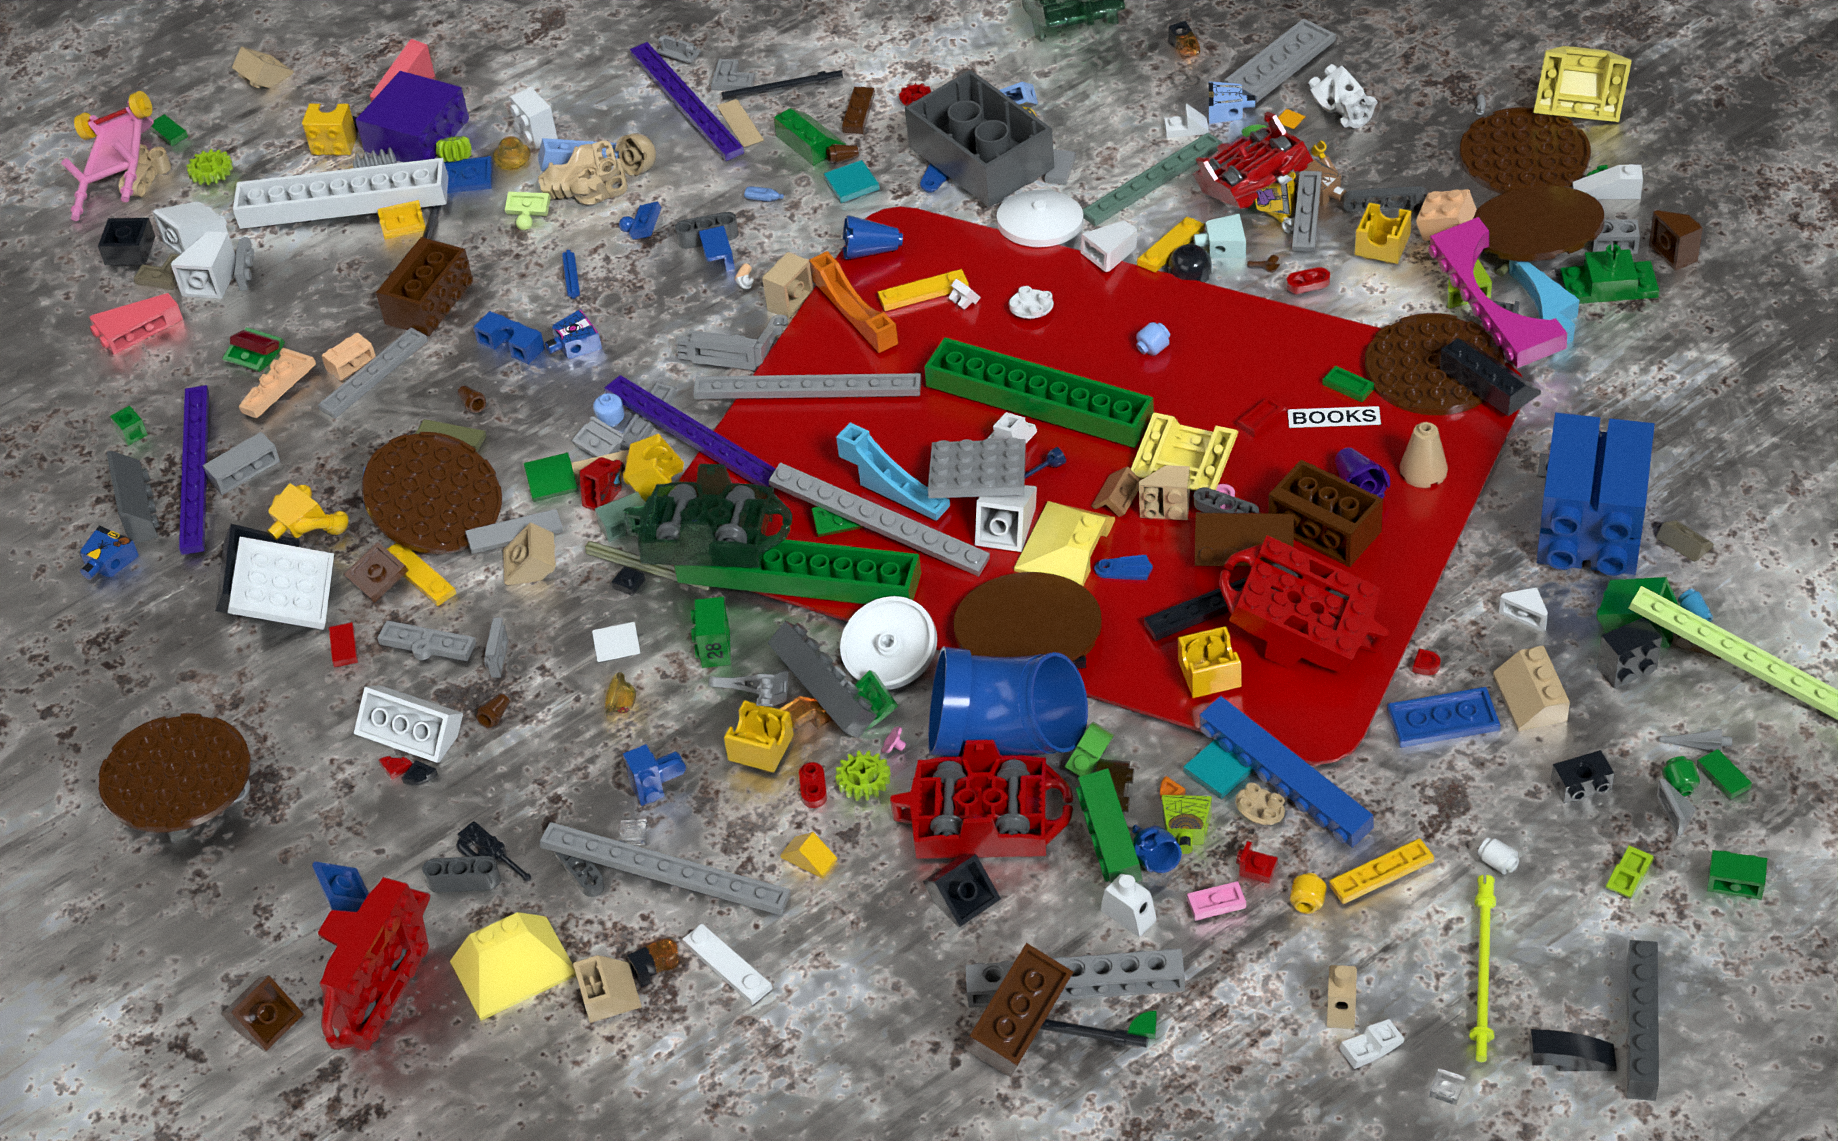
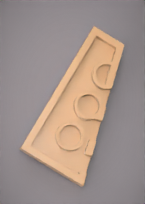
M282 348L279 352L280 358L273 360L269 365L271 370L260 377L258 387H253L239 405L241 413L254 418L262 415L265 410L316 365L314 358Z

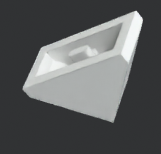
M1537 587L1503 593L1501 595L1500 614L1544 632L1546 630L1548 612Z

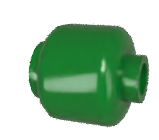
M1685 756L1674 757L1666 761V765L1662 769L1663 779L1669 782L1684 797L1692 795L1694 789L1700 784L1695 763L1690 759H1686Z

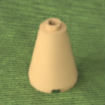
M1423 422L1416 425L1400 463V474L1405 477V481L1415 487L1428 488L1433 483L1438 482L1440 484L1447 476L1448 466L1438 428L1432 423Z

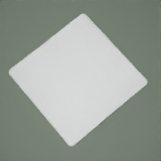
M635 622L592 631L597 662L640 654Z

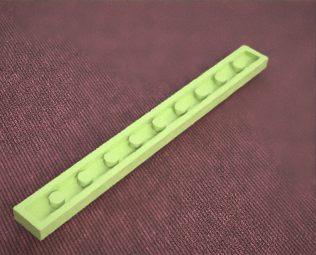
M1643 586L1640 587L1628 609L1838 720L1837 689Z

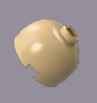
M632 133L621 136L617 141L615 151H619L620 157L617 159L621 162L627 175L631 176L634 174L636 176L643 174L654 165L656 150L652 141L647 136Z

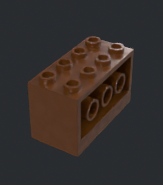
M420 237L376 291L384 323L404 330L413 328L429 337L473 282L466 250L461 247Z
M1300 460L1269 493L1268 513H1294L1295 541L1348 567H1351L1382 531L1383 498L1303 460Z
M1026 943L969 1035L963 1049L1011 1078L1074 971Z

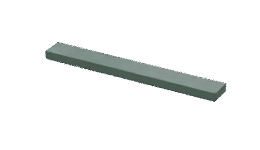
M1210 133L1204 134L1084 208L1083 218L1096 227L1196 165L1195 159L1198 157H1208L1218 151L1217 146L1222 144V141Z

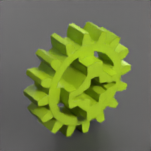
M210 149L207 153L203 150L201 154L194 155L195 159H189L190 164H187L189 178H192L194 183L198 181L199 185H202L204 182L210 185L213 181L217 184L220 179L225 180V175H230V170H233L230 155L228 156L226 151L221 153L220 149L216 152Z
M869 750L865 755L857 751V756L855 757L851 754L847 755L848 761L840 760L841 767H836V784L839 785L841 793L846 792L847 798L855 795L856 801H859L861 796H864L866 801H868L869 795L872 794L877 798L879 797L878 791L885 792L886 784L891 782L890 766H887L886 759H880L879 753L871 756Z

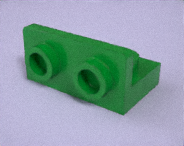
M818 506L812 508V516L818 537L864 528V526Z

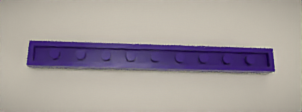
M648 42L630 49L632 58L725 161L744 154L743 146Z
M619 375L604 387L606 394L611 393L619 396L623 405L754 485L768 493L774 489V487L769 485V479L776 468L625 377Z
M207 385L185 388L179 537L181 555L205 551L207 476L203 465L207 463L209 390Z

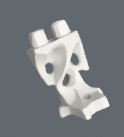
M1331 64L1324 71L1327 76L1321 81L1317 76L1309 81L1310 91L1316 104L1329 113L1336 111L1343 117L1340 120L1344 128L1349 126L1360 128L1371 119L1375 105L1378 103L1374 97L1366 96L1363 88L1343 66L1337 68ZM1346 85H1351L1354 89L1348 91L1345 87ZM1333 99L1335 100V103L1333 105H1329L1328 100Z

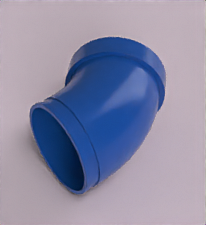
M942 647L936 666L928 727V749L930 755L958 757L959 754H963L965 741L994 740L1002 756H1034L1063 753L1077 747L1087 726L1088 701L1082 677L1068 657L1056 652L1021 657L971 655L968 649Z

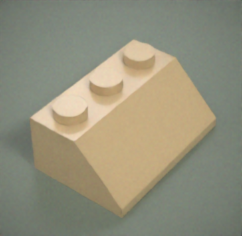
M1544 645L1519 650L1493 672V676L1518 732L1562 723L1568 720L1570 701Z

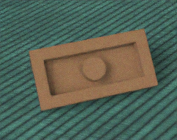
M1128 466L1110 474L1093 502L1092 507L1097 509L1107 505L1118 517L1125 515L1139 491V481L1141 479Z

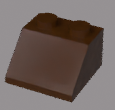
M1656 210L1653 212L1649 246L1676 271L1698 262L1703 228L1690 215Z
M270 975L259 977L221 1015L238 1034L266 1052L304 1013Z

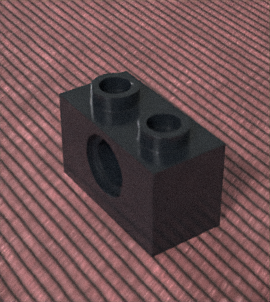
M1601 750L1552 765L1551 782L1563 803L1579 801L1584 797L1594 794H1603L1613 787L1614 771Z

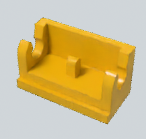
M419 200L377 209L385 240L425 230V222Z

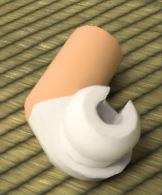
M746 263L742 264L735 276V281L742 289H750L754 282L752 277L751 279L748 277L752 268Z

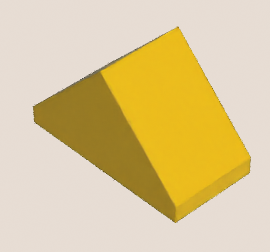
M814 832L794 837L780 854L782 859L822 879L838 861L837 857Z

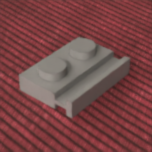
M591 416V421L585 424L571 440L575 446L593 457L618 452L621 448L620 445L623 441L626 442L627 438L624 434Z
M493 618L485 651V667L489 668L491 677L501 678L509 642L505 625H502L503 618Z

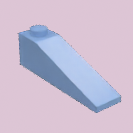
M542 138L538 154L541 171H545L550 162L553 165L568 163L575 146L579 147L596 142ZM611 143L616 159L620 158L619 151H615L617 143ZM603 148L601 153L604 158H607L606 148Z

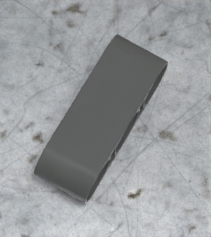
M722 212L679 221L675 225L679 247L689 249L702 246L699 231L724 226L728 241L734 240L739 235L736 215L732 212Z
M490 856L434 858L426 861L422 867L427 887L432 892L492 890L501 882L497 863Z

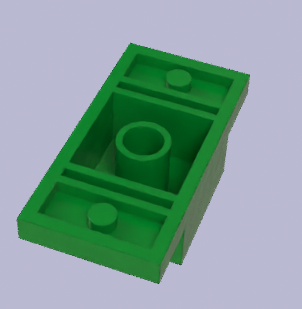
M1610 244L1606 247V251L1585 252L1583 266L1562 267L1560 270L1563 288L1579 299V304L1659 298V288L1651 261L1633 262L1630 249L1621 250L1620 246L1613 244V250H1611L1612 246Z

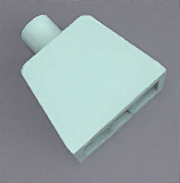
M1240 214L1208 220L1206 222V233L1194 234V244L1201 247L1208 246L1209 255L1212 258H1246V239Z

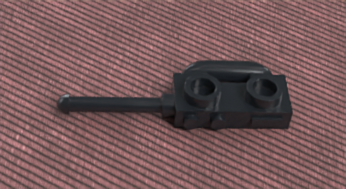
M475 821L457 834L459 839L456 843V848L464 857L490 856L495 861H503L520 875L525 882L531 880L529 873H526L506 856L504 843L499 842L495 836L490 835ZM475 846L479 850L478 853H475L469 847Z

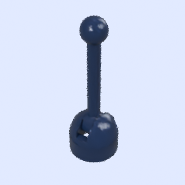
M1055 447L1047 453L1046 461L1025 473V479L1048 465L1057 468L1065 464L1066 458L1060 448Z

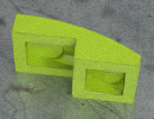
M1629 845L1620 863L1616 865L1606 885V889L1631 899L1646 876L1654 856Z

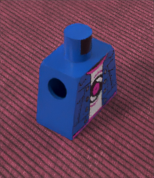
M581 309L555 323L552 326L554 338L545 342V346L550 354L561 350L568 359L602 349L598 331Z

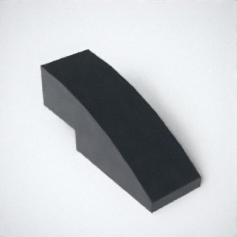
M1531 1029L1529 1044L1532 1066L1559 1065V1071L1617 1070L1614 1044L1572 1032Z

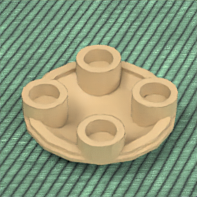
M1248 783L1245 789L1240 790L1236 795L1235 803L1238 810L1244 817L1262 825H1273L1279 823L1284 818L1285 808L1283 805L1285 799L1278 793H1271L1268 790L1261 789L1256 783Z

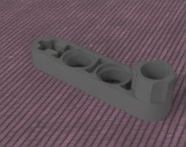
M1422 186L1347 191L1343 195L1342 200L1344 209L1349 212L1365 211L1370 202L1369 200L1373 197H1378L1380 200L1374 203L1380 204V210L1410 209L1415 215H1418L1428 193ZM1394 196L1402 197L1399 201L1391 200V198Z

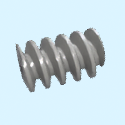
M389 147L387 154H385L383 149H380L379 155L372 150L371 157L368 156L366 151L363 153V158H360L359 154L355 153L353 168L395 164L397 162L394 152Z

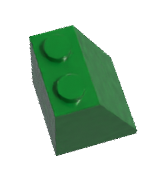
M1667 577L1610 580L1607 589L1603 593V600L1596 614L1597 620L1601 623L1605 633L1643 618L1642 615L1628 609L1641 586L1679 606ZM1647 619L1662 636L1660 647L1670 648L1673 632Z

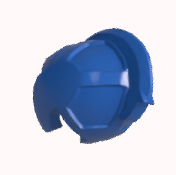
M1137 825L1132 827V832L1135 834L1133 846L1137 858L1148 872L1166 873L1178 865L1181 860L1182 851L1175 837L1170 832L1156 825L1144 829Z

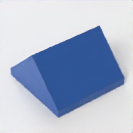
M314 861L312 867L331 911L357 912L369 894L357 868Z

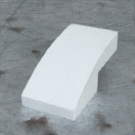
M1390 1019L1367 1026L1365 1033L1342 1041L1339 1050L1351 1066L1356 1069L1389 1053L1404 1042V1038Z

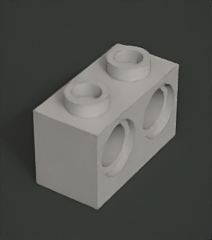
M1638 219L1605 220L1602 232L1594 241H1591L1592 252L1606 251V247L1610 244L1612 246L1611 250H1613V244L1620 246L1621 250L1630 249L1631 254H1638L1640 240Z

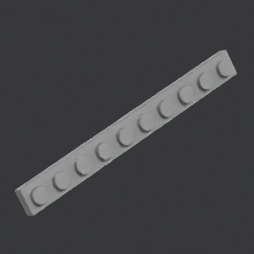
M921 373L696 377L693 393L695 399L920 396Z
M779 463L769 479V485L978 577L990 559V553L783 463Z
M552 822L549 823L540 839V847L778 915L782 914L790 898V889Z

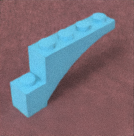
M1510 260L1509 274L1527 291L1536 306L1539 319L1552 320L1556 318L1567 332V344L1571 343L1574 340L1575 324L1571 320L1578 317L1579 299L1545 275L1544 272L1533 266L1529 261Z
M849 423L836 437L839 457L858 465L860 485L936 521L950 507V500L948 498H929L928 487L896 464L874 441L868 430Z

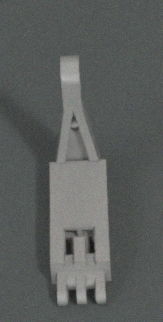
M781 314L773 316L758 339L693 332L691 337L678 336L676 337L677 351H679L677 353L678 358L691 360L692 363L756 370L768 355L775 336L782 335V327L778 324H788L787 316Z
M770 670L758 675L736 678L709 676L708 686L734 688L759 694L756 706H775L787 702L788 670Z

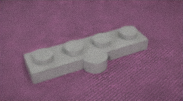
M386 621L377 638L379 645L410 650L418 660H425L431 655L468 661L476 645L475 637L392 621Z

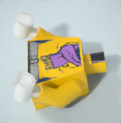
M1292 171L1284 177H1275V183L1256 191L1259 197L1255 199L1256 208L1276 218L1282 223V228L1286 233L1294 231L1293 224H1295V217L1289 216L1296 207Z

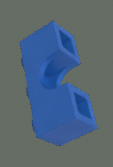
M491 311L473 327L477 343L495 350L500 344L508 342L511 357L528 365L545 349L541 332Z

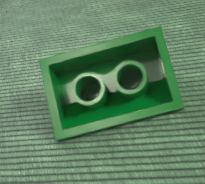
M789 108L774 117L776 136L813 166L827 159L826 150L828 146L832 144L846 145V143L806 113Z

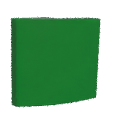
M246 327V331L278 340L279 349L264 355L230 344L222 359L223 361L261 372L278 355L285 342L280 337Z
M568 452L524 463L533 502L578 491Z
M869 670L855 684L859 689L858 694L872 704L871 709L877 715L865 731L878 724L898 707V704L875 672Z

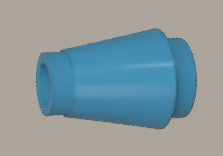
M1689 589L1678 598L1680 607L1709 622L1712 621L1713 615L1699 591L1696 592L1694 589Z

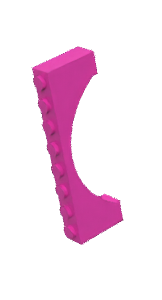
M1479 217L1430 236V246L1428 247L1430 256L1438 261L1441 271L1449 276L1452 286L1459 289L1462 299L1470 304L1473 314L1481 319L1484 329L1490 331L1496 345L1501 346L1507 360L1512 361L1516 368L1567 349V332L1556 318L1552 320L1537 319L1513 313L1494 303L1481 291L1476 283L1473 271L1484 248L1489 247V230Z

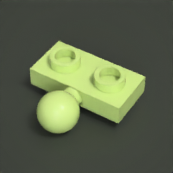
M508 192L505 212L506 214L519 215L516 219V226L521 230H526L533 225L530 215H548L551 197L549 193Z

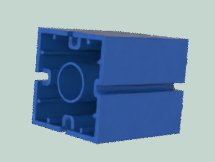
M1555 412L1536 563L1550 565L1560 570H1567L1570 568L1582 569L1583 560L1591 561L1590 570L1600 571L1610 576L1620 574L1636 575L1646 508L1655 423L1609 418L1608 430L1602 432L1599 430L1601 417Z

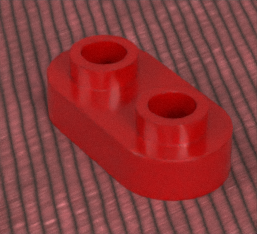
M1322 267L1293 272L1287 276L1286 287L1295 294L1326 288L1330 284V272Z
M816 762L804 764L799 769L802 802L809 808L821 807L827 801L824 769Z

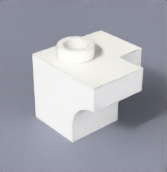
M1006 412L993 426L994 432L988 439L1007 440L1009 438L1025 439L1027 443L1036 434L1037 429L1035 424L1026 422L1025 417Z

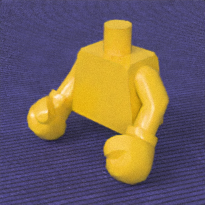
M289 483L281 494L274 496L268 513L275 523L267 529V532L275 540H278L285 532L294 538H299L304 533L315 529H323L331 535H338L344 533L347 529L349 517L343 511L325 514L320 505L312 499V490L309 486H294Z

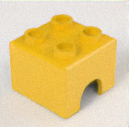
M309 103L302 125L311 155H351L357 139V132L349 104H337L335 110L324 113L319 110L320 103Z
M1369 202L1356 230L1355 255L1366 259L1398 264L1410 237L1412 211L1399 209L1398 217L1387 218L1381 213L1380 204Z
M656 434L630 444L629 452L626 456L627 463L625 472H623V479L627 485H631L636 492L638 491L646 503L659 501L661 495L668 494L674 489L675 486L672 485L671 478L683 472L684 462L661 435Z
M1226 626L1178 637V661L1193 698L1241 687V661L1237 652H1232L1230 635Z
M744 700L738 710L739 722L735 732H733V727H729L724 736L728 761L774 773L794 736L790 712L769 706H756V703Z

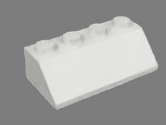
M381 685L367 686L364 688L354 734L438 763L458 737L463 713Z

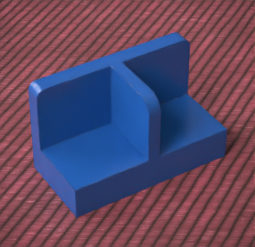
M724 226L699 231L705 260L710 262L723 259L726 271L734 270L733 255Z

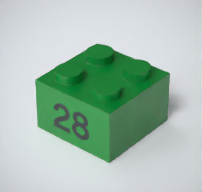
M724 597L695 599V610H691L692 625L695 624V626L691 628L692 642L697 643L694 645L696 659L700 658L702 668L731 665L730 626Z

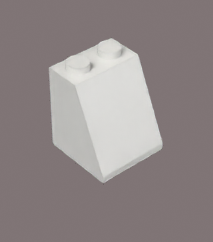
M199 201L152 211L163 243L179 255L208 231L228 232L226 228L227 222L224 217L217 215L209 206H204Z
M206 232L172 261L171 267L182 296L223 298L234 275L236 255L228 232Z
M1025 485L1024 495L979 497L976 508L975 546L1022 552L1036 509L1037 487Z

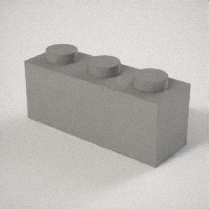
M259 432L204 464L203 468L208 481L221 495H224L280 462L275 445L262 432Z

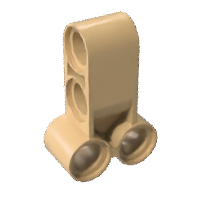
M140 144L136 169L137 179L133 182V195L131 196L143 197L158 174H165L171 169V163L163 147H154L148 150L146 145ZM124 174L119 181V192L121 187L124 186Z

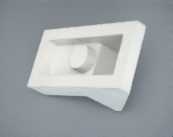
M1185 104V116L1165 118L1167 138L1209 133L1207 117L1188 104Z

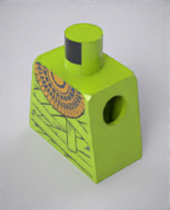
M1162 795V814L1165 830L1175 837L1181 847L1182 854L1191 853L1193 845L1205 843L1212 816V796Z

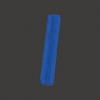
M566 250V252L562 253L567 296L575 299L580 295L575 254L571 250Z

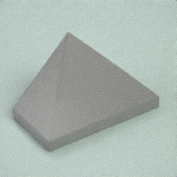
M1660 779L1657 798L1677 836L1683 835L1697 808L1665 779Z

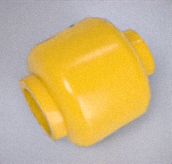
M1314 873L1298 875L1294 878L1289 897L1291 904L1297 911L1304 914L1318 911L1324 904L1327 890L1326 883Z

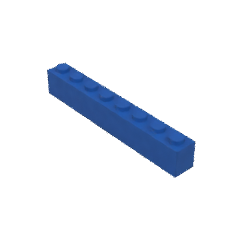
M1222 696L1200 714V729L1204 735L1217 740L1224 751L1234 753L1243 766H1251L1262 781L1271 783L1281 796L1291 799L1301 812L1310 814L1320 827L1329 829L1339 842L1346 843L1353 848L1374 828L1372 813Z

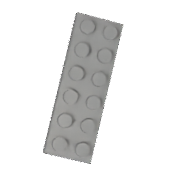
M1303 18L1227 77L1224 83L1241 84L1242 95H1255V102L1257 103L1335 42L1336 34Z

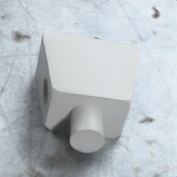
M1120 874L1104 890L1101 911L1138 937H1141L1157 921L1151 893L1136 883L1133 876Z

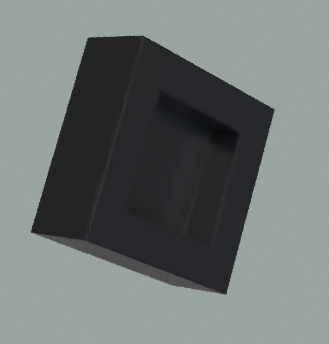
M624 566L612 580V587L633 596L645 581V576L641 572Z

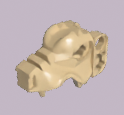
M605 140L593 144H584L579 147L575 146L568 163L553 165L550 162L548 168L538 176L541 191L549 193L551 199L556 197L563 199L565 196L567 198L574 196L580 203L585 205H595L607 198L620 196L628 188L624 168L621 162L616 159L611 143ZM603 148H606L607 158H604L601 153ZM615 182H622L621 187L616 189L612 188Z

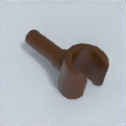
M1271 255L1267 261H1248L1247 266L1262 267L1268 272L1273 273L1280 266V264H1276L1279 257Z

